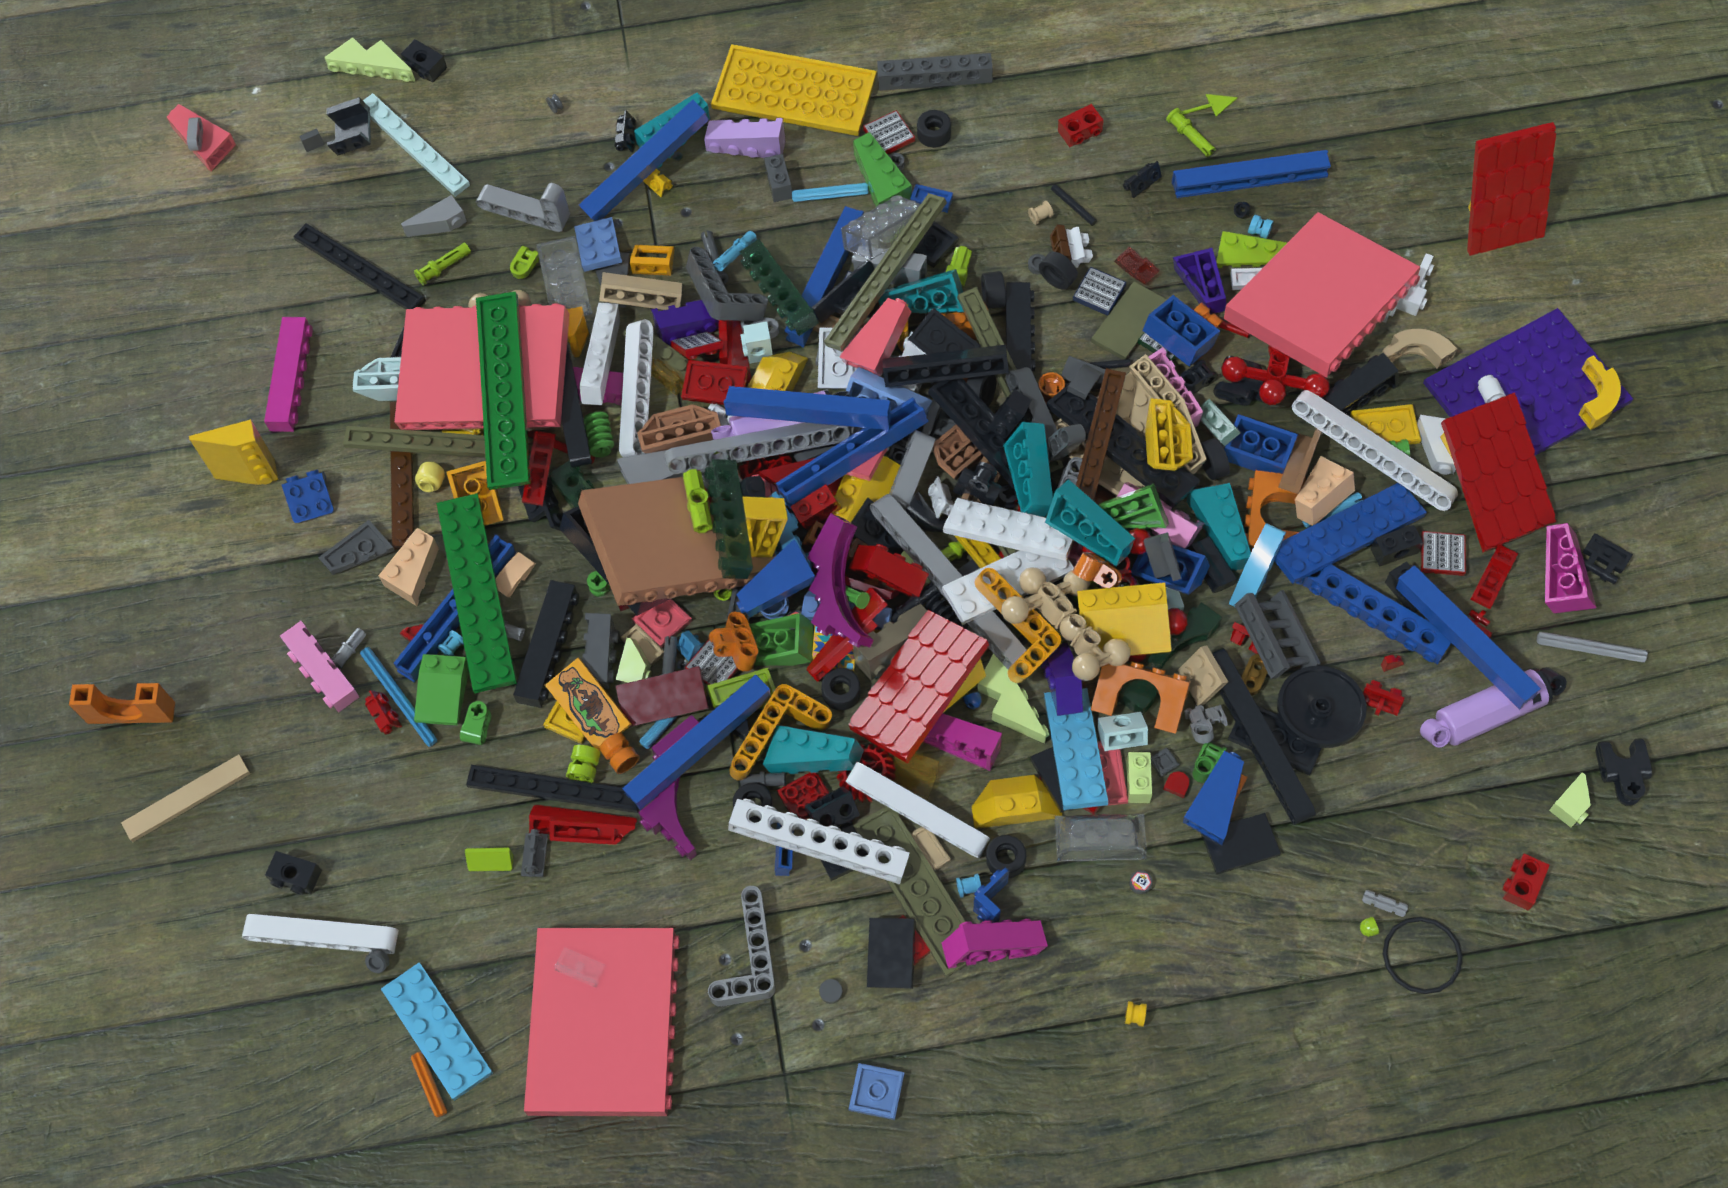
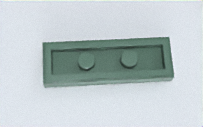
M1210 399L1200 406L1203 410L1201 421L1224 447L1240 434V431Z

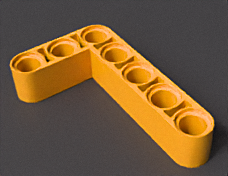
M985 568L975 579L974 583L977 590L1000 613L1003 602L1009 597L1018 596L1023 598L993 568ZM983 576L989 578L991 584L985 583ZM998 592L1004 593L1006 599L1000 598ZM1035 609L1029 611L1028 617L1022 623H1011L1032 644L1008 669V677L1014 683H1021L1028 678L1061 644L1059 633ZM1029 623L1035 624L1037 630L1031 629ZM1045 638L1051 640L1052 646L1046 644ZM1031 652L1038 656V661L1032 659ZM1016 667H1020L1024 671V675L1018 674Z
M787 684L779 685L734 756L729 769L731 777L735 780H744L749 775L785 714L816 731H824L831 721V710ZM784 694L788 699L782 700L778 695ZM804 705L807 710L802 711L797 706ZM773 711L778 716L770 717L768 715V712ZM821 715L826 719V721L821 722L816 718V716ZM764 729L767 734L760 735L757 730ZM746 747H754L756 752L750 753L746 750ZM741 764L746 770L739 771L735 768V765Z

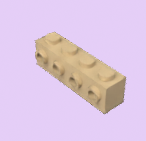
M603 272L599 301L668 310V306L671 305L679 308L682 283Z

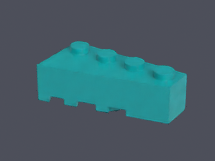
M698 92L634 130L637 145L641 148L692 99L706 112L709 120L708 104Z
M956 269L886 289L878 301L881 307L887 298L896 300V298L901 299L908 304L911 313H927L933 308L940 313L964 312L957 298L958 294L963 293V289Z
M1022 422L1003 446L1021 512L1044 517L1048 513L1053 499L1045 426L1041 423Z
M1068 479L1055 491L1045 520L1046 524L1115 566L1119 565L1130 554L1135 538L1072 481Z
M1230 483L1192 490L1188 494L1187 504L1194 511L1196 519L1204 523L1203 528L1206 531V536L1211 538L1231 571L1244 569L1251 551Z
M777 725L763 765L770 773L785 772L798 774V772L810 771V773H817L819 770H829L830 772L852 770L856 762L860 763L864 749L854 738Z

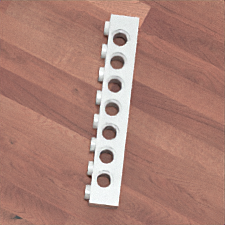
M737 799L729 821V831L897 884L901 883L909 857V852H906L902 847L886 846L880 840H867L858 833L851 832L848 834L835 826L826 827L820 825L818 821L813 819H800L794 813L778 812L772 806L765 805L762 807L756 805L754 801L749 799ZM752 816H758L761 820L757 823H753L749 820V818ZM772 823H779L782 825V828L776 830L770 825ZM799 829L804 834L802 836H795L792 831ZM816 836H821L825 839V841L823 843H817L814 841L813 838ZM843 843L847 848L839 850L835 847V844ZM863 849L868 855L861 857L857 854V851ZM885 856L890 862L884 864L878 858Z

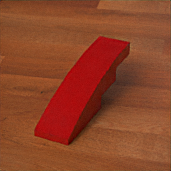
M535 431L529 460L531 484L524 486L522 503L543 506L556 434Z

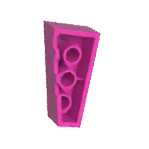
M1568 523L1547 526L1545 603L1553 613L1597 608L1577 535Z
M942 713L923 742L990 771L1001 750L1002 733Z
M1023 919L1019 922L1003 920L999 923L984 921L980 924H973L970 921L964 922L942 942L948 969L956 968L959 962H966V965L969 966L975 965L976 962L988 958L989 962H995L1005 958L1007 955L1009 959L1038 955L1048 946L1041 921H1031V919Z

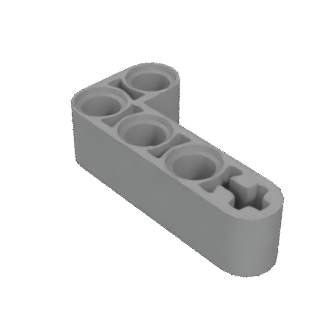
M917 430L913 431L907 440L905 447L907 450L889 492L905 511L914 495L935 442L934 437Z

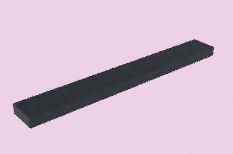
M307 223L293 236L295 241L404 309L420 307L426 301L423 295Z
M471 765L466 783L468 788L633 813H638L639 810L637 805L626 796L625 791L622 789L623 787L478 765Z

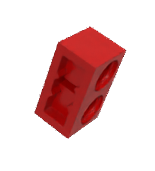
M1090 104L1059 119L1058 132L1070 148L1081 144L1092 136L1099 135L1103 131L1104 120L1094 106Z
M827 484L790 506L806 531L816 521L821 522L829 517L830 513L834 514L842 509Z
M1523 853L1519 860L1515 858L1510 868L1513 875L1511 879H1506L1502 888L1505 891L1503 899L1529 911L1535 904L1550 865ZM1523 868H1529L1533 875L1526 874ZM1515 887L1522 888L1525 895L1519 894Z

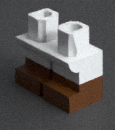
M1056 225L1050 234L1053 252L1066 256L1076 268H1078L1080 263H1089L1093 257L1092 250L1083 249L1089 243L1088 234L1080 233L1079 227L1069 230L1065 229L1064 225Z

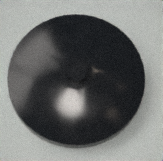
M1309 666L1295 671L1284 681L1277 698L1278 715L1285 729L1300 742L1313 747L1333 748L1349 742L1359 733L1366 718L1367 707L1362 690L1350 676L1332 667Z

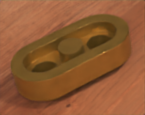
M1259 654L1250 657L1241 677L1245 685L1251 683L1254 686L1253 688L1247 687L1251 696L1256 695L1260 691L1268 673ZM1259 665L1262 669L1257 670L1254 666Z

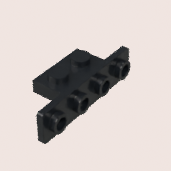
M867 259L812 307V311L819 323H823L834 312L843 315L875 270L870 260Z
M548 478L543 506L524 503L529 521L535 523L546 515L550 527L561 531L560 525L563 515L558 506L559 502L554 495L552 482ZM525 485L518 486L521 498L523 497Z

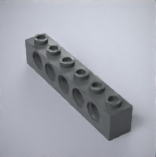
M991 53L877 61L879 91L992 83L993 67Z

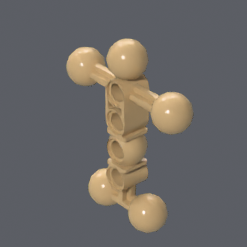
M1034 567L1026 568L1020 575L1019 585L1024 592L1034 595L1025 599L1018 596L1006 599L1002 604L1001 610L1006 621L1013 624L1022 623L1028 617L1029 611L1037 608L1056 629L1060 628L1063 638L1072 641L1070 645L1074 647L1078 655L1073 660L1072 671L1077 678L1083 681L1093 680L1098 675L1100 667L1106 664L1121 666L1129 660L1130 648L1122 639L1109 640L1104 645L1102 652L1098 647L1101 641L1100 635L1092 630L1091 626L1087 627V623L1082 616L1075 614L1077 610L1073 608L1072 603L1065 596L1070 594L1077 597V591L1089 590L1090 581L1078 577L1071 570L1065 575L1062 583L1055 585L1051 582H1046V576L1040 569Z

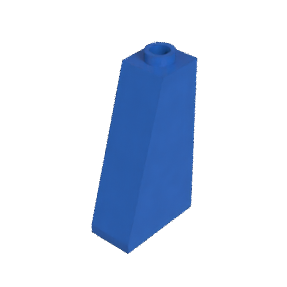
M796 540L791 541L736 594L740 600L736 604L742 614L746 612L750 618L813 583L815 575Z
M1225 750L1183 819L1184 824L1220 845H1223L1226 838L1244 761L1241 760L1242 758L1234 752L1228 753Z

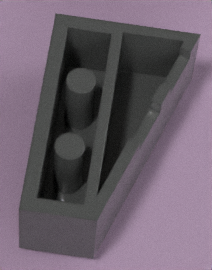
M585 613L588 630L587 633H584L586 647L582 662L605 690H610V685L615 680V670H612L613 663L617 662L615 643H619V631L615 628L611 614Z

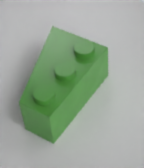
M1154 484L1097 504L1124 529L1166 528L1169 524Z

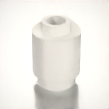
M1493 375L1484 376L1478 381V390L1485 403L1506 396L1498 379L1494 378Z

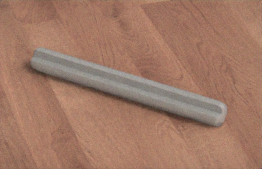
M1539 632L1537 635V643L1541 645L1637 662H1645L1647 660L1648 652L1644 649L1547 632Z

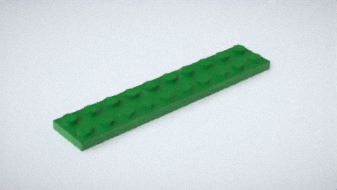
M515 291L477 297L476 309L487 488L495 490L531 484L518 294Z
M476 493L438 502L436 504L473 692L475 694L517 684L479 496Z

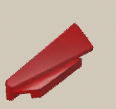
M719 320V339L723 342V348L719 349L720 363L748 367L746 384H749L752 377L748 357H744L740 335L743 333L740 320Z
M869 588L866 591L870 597L868 605L863 609L855 605L852 609L855 620L866 634L871 633L878 626L873 618L888 605L873 588ZM832 635L809 664L807 671L817 682L853 650V645L848 642V637L843 638L839 635Z
M533 805L529 814V833L532 829L540 831L539 834H550V841L616 845L628 832L633 831L637 824V818L544 805Z

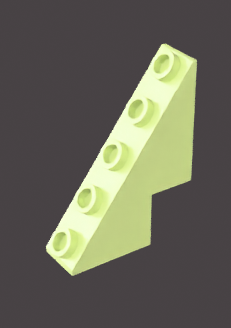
M351 38L324 57L328 69L332 72L397 79L405 82L415 81L411 68L382 40L365 50L354 38Z
M993 653L985 668L986 677L978 683V692L998 700L992 712V720L1045 744L1046 737L1049 736L1048 729L1044 724L1041 725L1037 719L1039 718L1038 712L1034 706L1031 707L1027 701L1029 698L1024 688L1020 689L1017 683L1009 679L1008 669Z

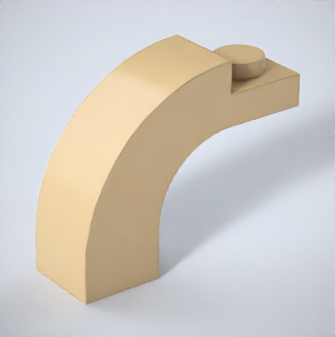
M1408 329L1395 334L1391 344L1386 346L1382 353L1384 352L1392 363L1404 355L1418 354L1427 358L1439 369L1454 358L1457 348L1447 338L1434 331Z

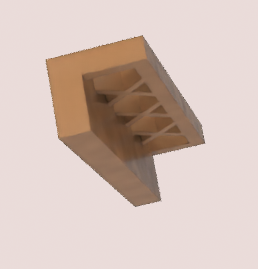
M1316 428L1313 438L1302 434L1298 435L1278 488L1299 494L1321 435L1320 430Z

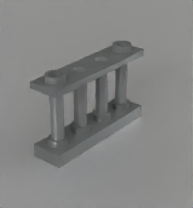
M1280 590L1268 602L1258 603L1253 593H1247L1234 604L1271 679L1281 676L1290 666L1300 665L1301 668L1321 664L1284 590ZM1272 610L1277 620L1267 621L1262 611ZM1281 628L1286 638L1276 640L1271 629ZM1291 647L1296 657L1285 658L1281 648Z

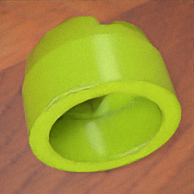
M725 589L719 594L720 590L713 592L714 596L722 601L728 600L732 595V589Z
M1369 917L1361 922L1360 931L1363 935L1371 937L1379 934L1377 923L1373 917Z

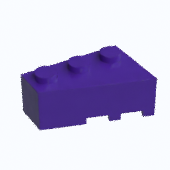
M1213 248L1173 257L1174 270L1198 303L1203 302L1210 309V314L1225 311L1227 305L1226 296Z
M702 300L687 302L686 306L679 308L671 305L668 306V310L658 311L657 308L651 309L659 338L671 347L672 340L705 332L711 333L718 329L719 320L709 315Z
M1061 643L1040 665L1044 670L1045 678H1047L1057 716L1083 712L1082 680L1077 678L1072 671L1074 657L1068 643Z

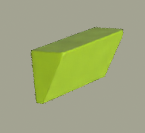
M510 848L465 849L469 871H511L513 869V853Z

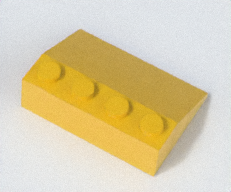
M251 419L189 436V440L215 479L254 485L269 484L272 481L279 480L275 460Z
M883 456L870 481L845 474L835 495L842 509L834 514L851 522L867 498L875 502L889 494L900 464Z
M1165 583L1077 591L1079 615L1085 619L1087 627L1091 626L1092 630L1100 635L1101 641L1098 647L1102 652L1104 645L1112 639H1122L1130 648V656L1171 652Z

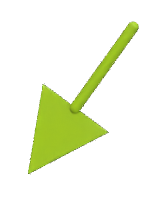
M1206 94L1209 104L1181 111V114L1184 115L1211 107L1217 117L1238 97Z

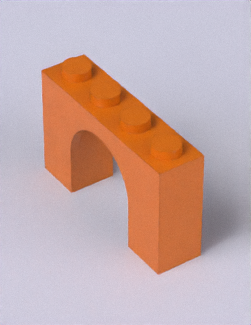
M1255 470L1254 477L1249 478L1248 490L1252 491L1251 496L1247 497L1246 508L1250 509L1249 515L1246 514L1244 527H1248L1245 535L1251 552L1266 524L1260 514L1261 508L1271 502L1296 504L1295 499L1298 494L1278 488L1283 476L1282 473ZM1305 476V479H1304L1303 484H1302V486H1301V489H1302L1303 485L1305 484L1306 476ZM1282 530L1286 532L1283 540L1299 532Z
M1132 661L1131 665L1125 663L1121 666L1106 664L1101 668L1091 710L1112 716L1123 685L1132 679H1144L1151 682L1160 694L1161 703L1154 728L1176 734L1191 681L1186 680L1187 676L1174 673V676L1165 674L1166 670L1160 668L1145 669L1144 664Z
M137 683L135 700H121L108 697L94 684L72 685L69 706L87 724L173 723L175 701L159 683Z

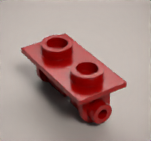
M370 690L371 696L365 699V706L372 717L380 714L374 720L380 731L387 735L392 732L393 726L401 728L402 725L398 720L399 716L389 705L388 697L382 692Z

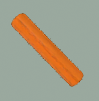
M417 1052L411 1056L412 1063L434 1116L437 1118L447 1113V1109L423 1053Z

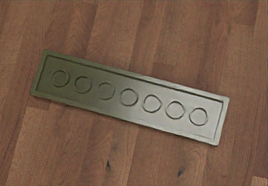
M886 806L854 824V829L864 839L880 840L886 846H899L904 848L906 852H909L901 883L897 884L887 880L886 882L909 919L916 920L915 928L929 948L930 953L945 977L965 967L966 962H959L956 968L948 969L942 942L958 929L961 923L966 921L898 813ZM885 856L878 858L881 863L890 862Z

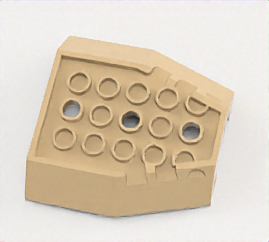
M1145 354L1129 366L1130 372L1125 377L1116 414L1146 437L1145 428L1150 399L1171 400L1175 405L1174 407L1181 412L1191 427L1193 460L1183 467L1194 475L1207 459L1185 400ZM1061 419L1054 423L1057 430L1069 426ZM1085 439L1068 456L1071 459L1074 457L1083 458L1087 440ZM1105 456L1098 483L1100 486L1116 496L1119 494L1124 483L1127 482L1139 488L1145 487L1108 456Z

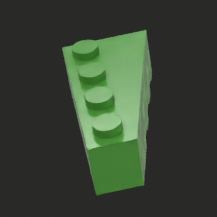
M868 132L853 140L854 156L861 174L864 176L865 183L868 184L878 216L909 201L912 195V185L872 134Z

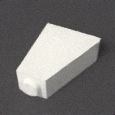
M1420 415L1417 425L1421 443L1432 471L1444 475L1454 474L1456 468L1453 459L1440 438L1444 433L1441 422L1445 418Z

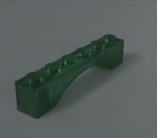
M1202 602L1197 608L1195 606L1192 607L1187 614L1188 625L1181 634L1173 635L1170 638L1171 652L1152 654L1147 661L1149 664L1145 669L1152 670L1153 667L1162 669L1166 662L1181 649L1198 642L1207 641L1220 626L1222 616ZM1135 679L1131 684L1127 683L1121 690V703L1134 713L1141 712L1144 715L1155 702L1156 687L1147 680Z

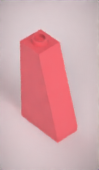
M178 104L167 116L172 129L187 145L189 118H201L203 124L202 148L200 151H193V153L208 170L212 171L236 146L231 134Z
M887 298L841 353L840 358L843 362L855 368L861 367L881 377L883 373V359L890 358L911 314L907 303L898 298L896 300Z

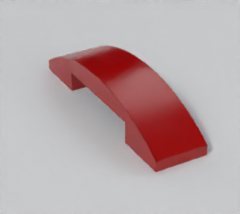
M1502 545L1498 546L1470 600L1491 609L1518 553Z

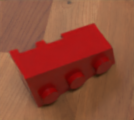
M876 544V546L859 545L849 566L851 570H861L868 574L867 577L871 579L876 578L886 583V586L913 597L920 596L929 573L923 571L921 565L914 562L911 564L906 562L904 556L897 553L893 555L888 552L887 547Z

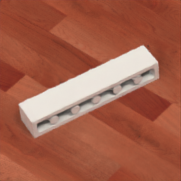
M598 303L580 382L582 404L602 405L620 325L618 304Z

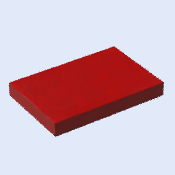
M688 360L681 398L688 401L724 405V399H726L729 386L746 387L749 369L746 366Z

